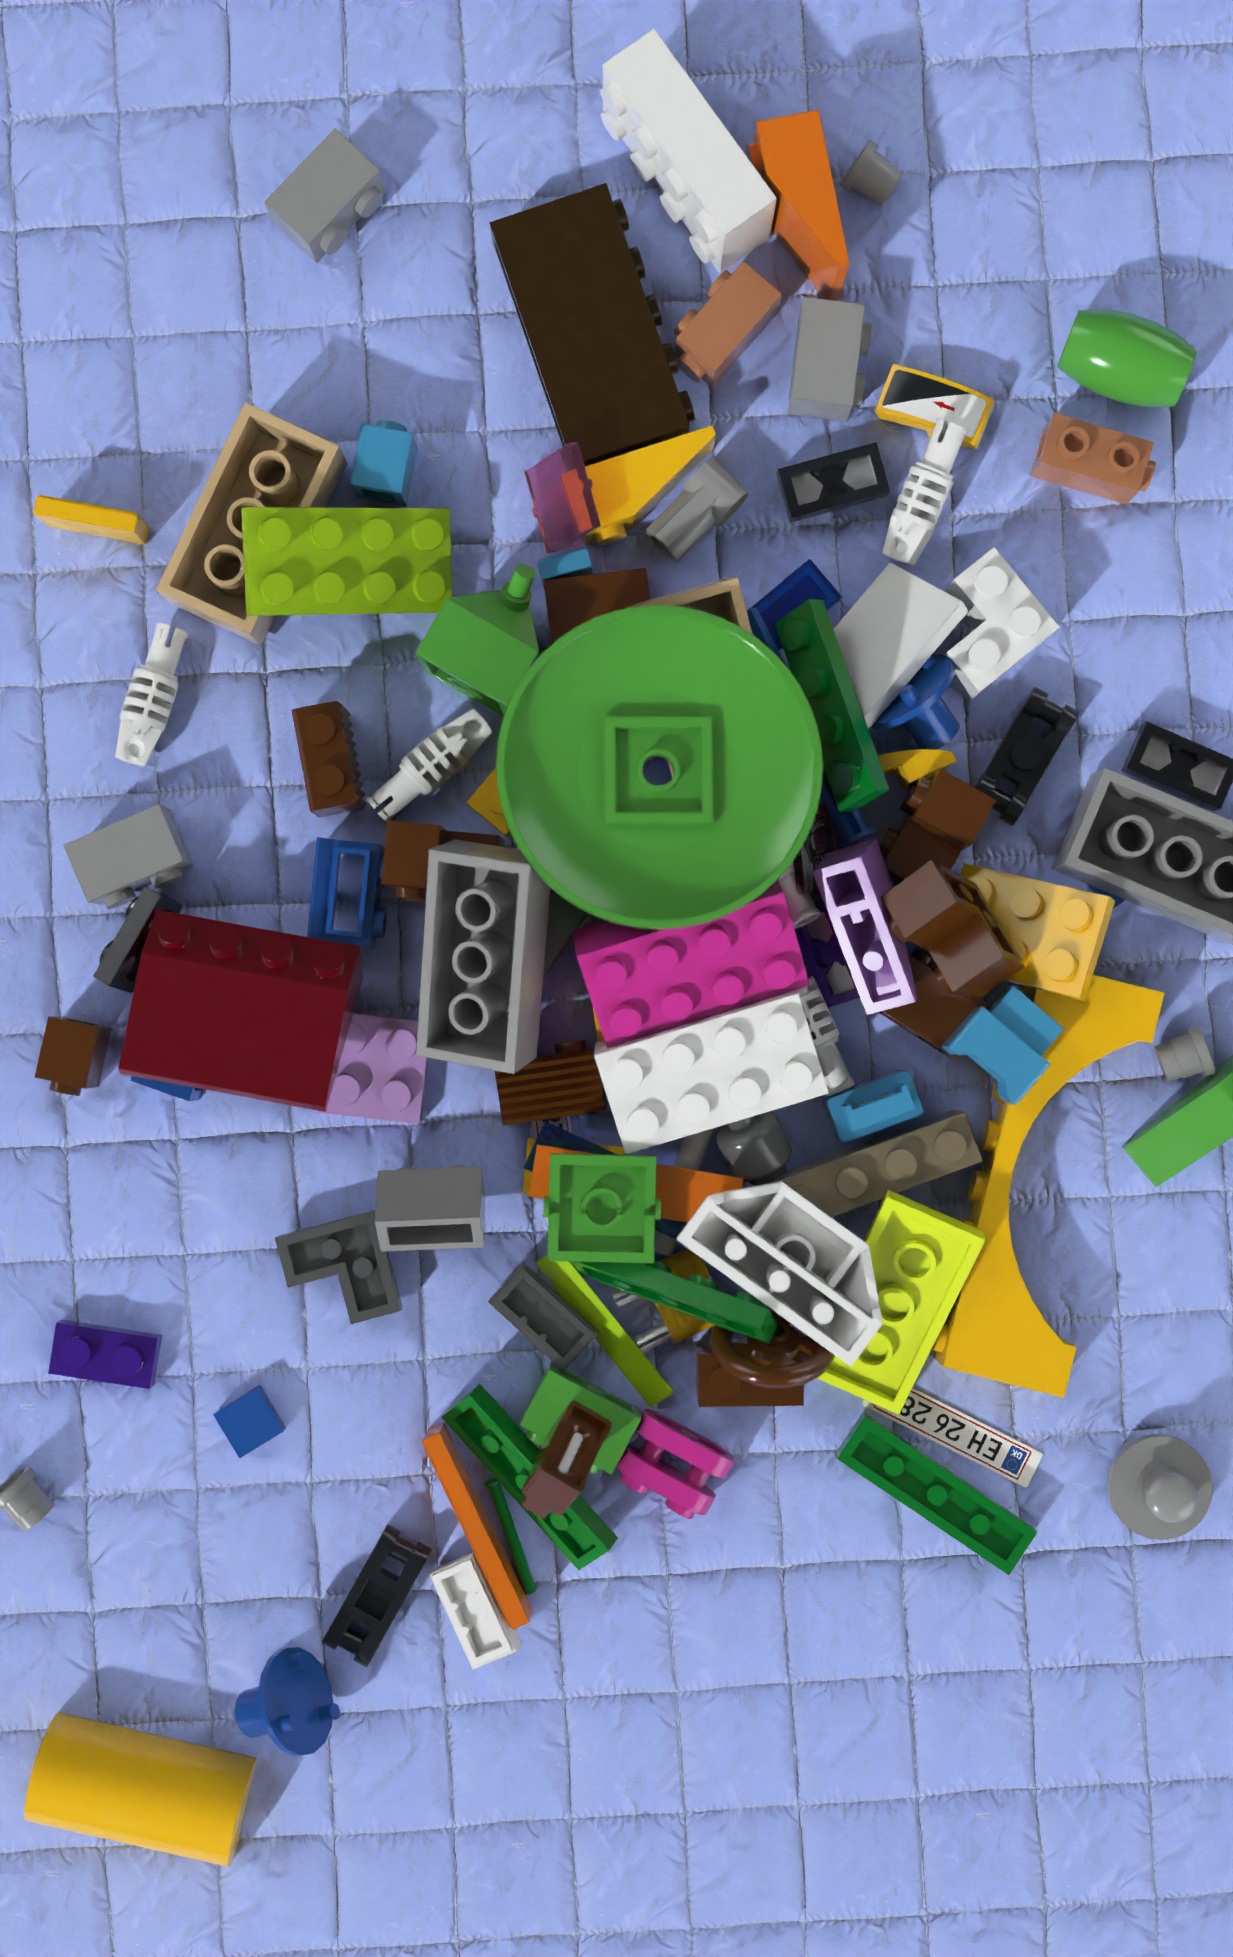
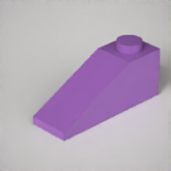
M876 838L829 852L812 872L866 1014L916 1002L918 998L906 942H902L890 929L888 923L890 912L881 896L894 888Z

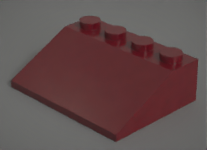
M156 910L141 953L118 1066L119 1073L326 1112L363 980L361 948L354 945Z

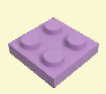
M353 1013L326 1112L318 1111L317 1113L420 1124L422 1121L429 1058L416 1056L418 1020Z

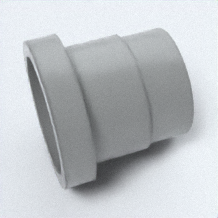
M869 140L845 175L840 186L847 191L852 187L865 198H869L881 207L901 179L903 172L876 151L878 145Z
M1197 1025L1187 1028V1034L1154 1046L1159 1065L1167 1083L1202 1073L1204 1077L1215 1074L1210 1052Z
M29 1465L15 1472L0 1485V1508L23 1532L36 1525L54 1506V1503L47 1497L45 1491L33 1479L36 1473Z

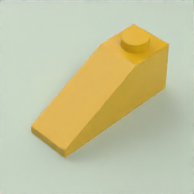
M713 425L565 473L567 490L585 544L597 540L598 545L603 546L625 538L627 536L626 531L633 529L713 450L716 436Z

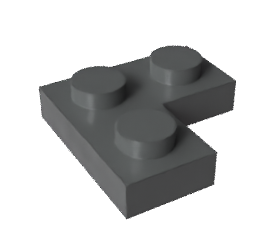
M375 1210L275 1237L287 1287L338 1274L351 1324L399 1312L403 1309L389 1253L381 1252L375 1226Z

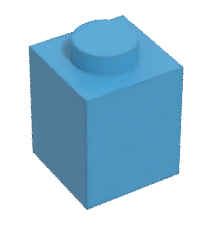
M386 420L377 421L376 426L361 425L350 482L357 498L407 506L418 447L413 433L407 432V428L404 425Z

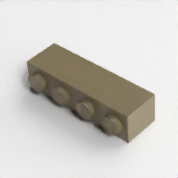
M951 1110L786 1171L769 1183L784 1182L830 1217H834L883 1199L888 1190L899 1193L980 1163L983 1160L965 1112Z

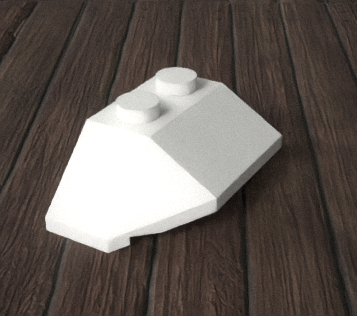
M782 1181L707 1195L676 1238L684 1246L850 1367L883 1324L869 1245Z

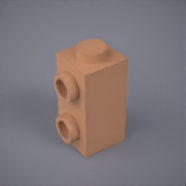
M744 261L732 274L727 270L722 272L707 293L710 297L708 302L699 312L694 308L688 311L674 331V334L677 335L675 356L678 358V367L690 379L696 382L703 379L712 388L779 311L782 293Z
M1054 413L1043 429L1030 476L1127 505L1139 491L1145 492L1151 482L1156 462L1149 460L1154 442Z

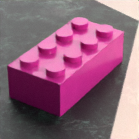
M778 879L759 897L744 907L722 918L701 925L657 930L624 926L605 920L572 931L576 957L607 1048L810 986L785 894Z

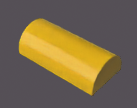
M57 1713L48 1726L35 1759L25 1799L24 1818L29 1822L230 1867L236 1852L257 1758Z

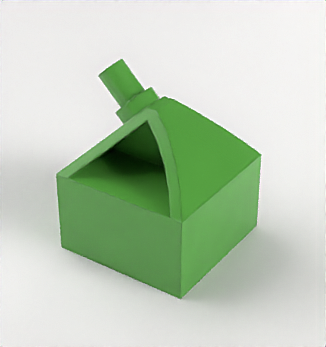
M519 564L516 566L510 582L503 584L501 590L447 598L415 652L426 673L503 717L519 682L540 656L530 607L532 594L529 590L536 575L534 569L528 565Z

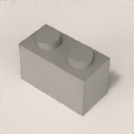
M334 128L264 203L272 222L315 263H318L326 253L331 255L341 248L348 237V230L361 217L368 218L377 210L383 200V193L386 190L380 170Z
M803 297L798 319L787 414L847 421L853 405L861 406L866 374L857 373L859 355L867 356L872 329V324L863 323L865 304Z
M160 804L63 845L87 902L97 905L105 904L107 909L116 908L131 902L136 898L135 890L151 883L154 889H158L183 878L181 870L194 865L170 809Z
M454 1165L448 1168L429 1169L405 1167L397 1170L378 1171L375 1226L381 1252L483 1248L485 1245V1191L481 1166L465 1167Z

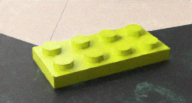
M888 1190L864 1239L870 1249L883 1324L851 1367L835 1356L829 1368L817 1379L899 1415L986 1240V1233Z

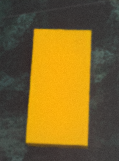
M44 495L36 496L33 514L47 527L138 544H147L150 528L136 512Z

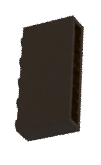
M607 183L489 222L492 242L570 470L573 471L689 433V422L695 420L693 406L686 390L678 392L672 374L678 373L679 369L674 350L670 342L661 343L656 328L662 325L657 301L653 294L645 297L640 282L641 278L646 277L644 264L637 246L630 249L623 233V231L629 230L626 211L621 199L612 201Z

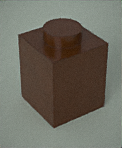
M48 1016L35 1078L51 1081L49 1086L51 1091L80 1096L82 1088L99 1087L112 1028L67 1017Z

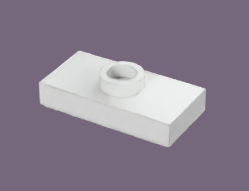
M474 1552L437 1567L429 1573L472 1669L512 1654L522 1646L516 1630L509 1627Z

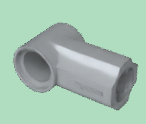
M713 457L706 460L696 469L683 485L682 493L646 529V534L653 541L654 545L675 563H678L714 525L719 527L740 508L749 495Z

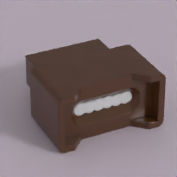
M574 1400L571 1401L551 1427L522 1488V1494L525 1498L521 1506L542 1519L550 1511L559 1516L563 1515L583 1491L596 1456L612 1427L611 1421Z

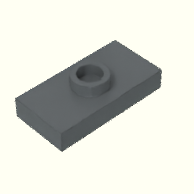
M525 1262L513 1272L488 1300L500 1314L563 1372L599 1334V1331Z

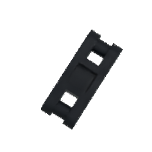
M1034 687L1025 699L974 787L996 799L992 809L1000 813L999 819L1011 826L1016 823L1022 814L1028 799L1079 715L1077 710L1066 704L1061 708L1047 700L1048 694L1037 687ZM1035 717L1051 725L1045 737L1029 729ZM1000 776L1016 785L1011 795L995 787Z
M389 1524L383 1530L321 1642L334 1650L337 1646H340L354 1654L353 1661L366 1668L432 1551L431 1548L421 1542H418L415 1546L399 1537L401 1531ZM388 1555L405 1564L400 1576L382 1567ZM353 1618L371 1627L366 1636L348 1627Z

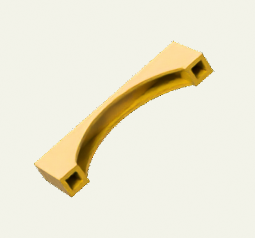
M1097 975L1092 977L1086 1001L1019 984L1018 990L1062 1026L1064 1030L1042 1054V1057L1051 1065L1017 1105L1008 1104L998 1096L997 1080H995L992 1097L993 1100L999 1102L994 1121L987 1120L983 1128L980 1149L985 1150L986 1154L981 1171L974 1170L969 1183L968 1200L973 1201L969 1221H961L986 1233V1240L931 1349L936 1351L934 1358L942 1367L1063 1398L1065 1397L1077 1347L1068 1340L1058 1337L1032 1300L1023 1281L1012 1247L1009 1226V1192L1013 1169L1021 1145L1036 1117L1058 1090L1089 1064L1110 1052L1134 1042H1153L1165 993Z

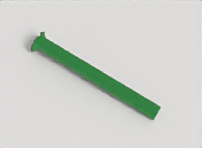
M492 1478L484 1482L483 1485L489 1489L525 1595L532 1594L537 1591L500 1482L496 1478Z

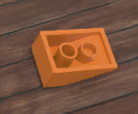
M819 109L757 121L754 141L746 145L747 158L777 198L771 231L823 298L838 301L850 263Z

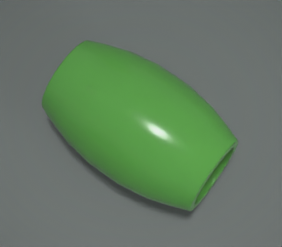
M1078 310L1057 367L1079 385L1100 396L1142 407H1174L1187 382L1197 350L1174 331L1155 321L1131 313L1114 310Z

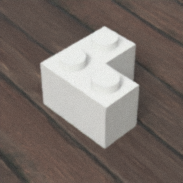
M995 547L957 576L945 590L946 593L963 601L969 611L964 618L974 629L944 654L951 659L955 667L952 683L969 703L1060 628Z

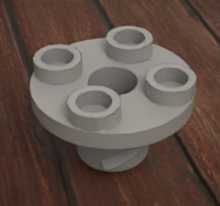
M1151 1434L1130 1439L1121 1446L1119 1453L1110 1466L1107 1477V1493L1111 1508L1130 1530L1140 1536L1155 1540H1168L1185 1535L1202 1521L1211 1504L1213 1484L1210 1470L1202 1456L1193 1447L1179 1438L1164 1434Z

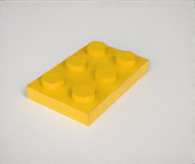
M964 863L960 875L977 884L1025 965L1023 969L1005 981L1086 1001L1115 900L1110 896Z

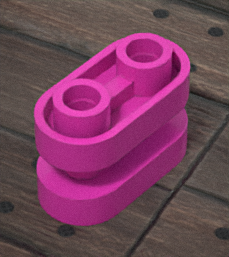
M645 1409L636 1431L646 1438V1441L641 1449L627 1445L616 1466L622 1472L620 1480L639 1493L647 1494L650 1489L667 1498L666 1506L685 1518L692 1519L695 1513L706 1515L716 1494L705 1483L710 1474L725 1479L736 1460L735 1457L723 1447L665 1415L651 1409ZM664 1449L691 1464L687 1474L660 1460Z

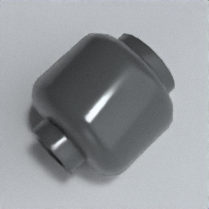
M773 1111L723 1125L716 1136L718 1147L731 1175L744 1178L743 1181H749L752 1185L766 1184L780 1177L785 1172L786 1164L792 1153V1147L777 1114Z

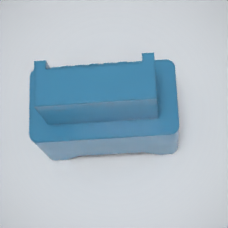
M1008 986L989 1010L982 1006H975L941 1047L950 1055L969 1056L997 1080L998 1096L1008 1104L1017 1105L1051 1065L1042 1057V1054L1064 1028L1015 986Z
M903 1070L890 1072L879 1078L822 1099L834 1136L842 1142H849L920 1116L924 1111L910 1072Z

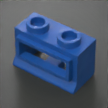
M317 837L307 937L367 948H375L376 937L384 938L387 908L379 907L381 886L388 887L381 884L384 846L377 843ZM341 853L365 856L357 932L333 930Z

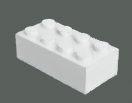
M653 28L602 64L603 88L600 90L603 99L602 122L614 140L619 141L622 138L631 150L630 158L639 176L645 182L652 179L662 193L660 201L668 216L675 223L681 220L691 233L689 240L699 259L705 264L711 261L719 274H721L768 241L777 200L776 196L656 30Z
M797 990L607 1048L605 1040L595 1043L594 1057L625 1154L829 1094Z

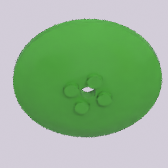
M651 605L616 610L595 617L560 637L538 657L519 682L506 709L497 744L496 771L501 807L509 831L526 861L532 864L531 866L549 887L579 909L598 918L624 926L664 930L701 925L722 918L744 907L776 882L802 848L812 827L822 788L823 762L818 728L810 704L788 667L770 648L740 626L721 617L680 606ZM662 758L668 761L673 768V778L671 781L661 786L649 783L643 775V766L648 760Z

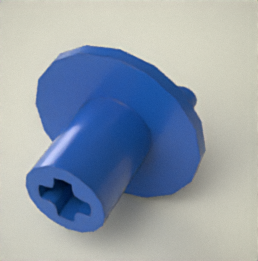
M943 654L931 655L871 727L873 729H889L903 724L920 749L937 750L950 742L960 728L959 722L941 698L955 675V667L951 659Z
M300 1647L284 1648L271 1656L261 1673L259 1686L244 1690L239 1694L235 1704L236 1722L244 1735L252 1738L268 1734L281 1751L294 1757L315 1753L326 1742L332 1728V1721L340 1716V1708L337 1704L333 1703L331 1685L323 1666L312 1653Z

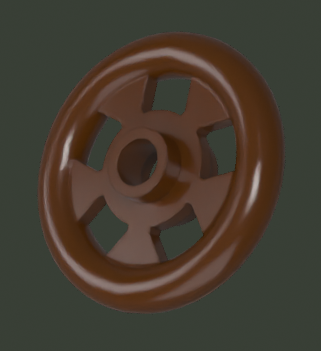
M768 1306L767 1309H769L777 1324L769 1345L747 1337V1343L732 1342V1336L735 1332L717 1325L713 1327L710 1341L712 1352L717 1362L732 1376L756 1386L786 1388L805 1384L823 1374L832 1364L835 1357L833 1353L808 1335L800 1337L794 1329L796 1326ZM798 1351H803L809 1355L807 1359L801 1362L793 1360V1356ZM752 1356L754 1357L755 1362L750 1361Z

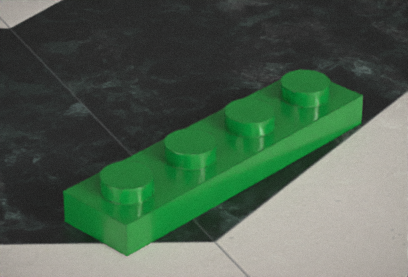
M808 599L775 623L791 673L801 686L813 712L821 742L823 766L839 812H853L889 791V787L824 601Z
M654 1260V1263L572 1262L579 1273L586 1278L768 1345L777 1327L772 1314L767 1309V1305L752 1294L738 1292L736 1297L718 1291L719 1286L711 1280L691 1274L688 1280L671 1274L672 1270L667 1265L657 1260Z
M478 1384L455 1402L441 1418L521 1506L525 1498L522 1494V1488L540 1450L526 1437V1434L484 1387ZM580 1495L561 1516L550 1511L542 1519L522 1507L578 1571L608 1552L618 1539L614 1532Z
M864 1412L835 1453L836 1458L1008 1575H1010L1038 1533L1033 1526Z

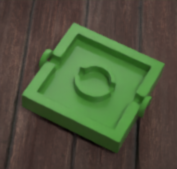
M550 1153L549 1196L543 1197V1218H548L547 1261L654 1263L655 1220H660L661 1199L656 1198L657 1156Z

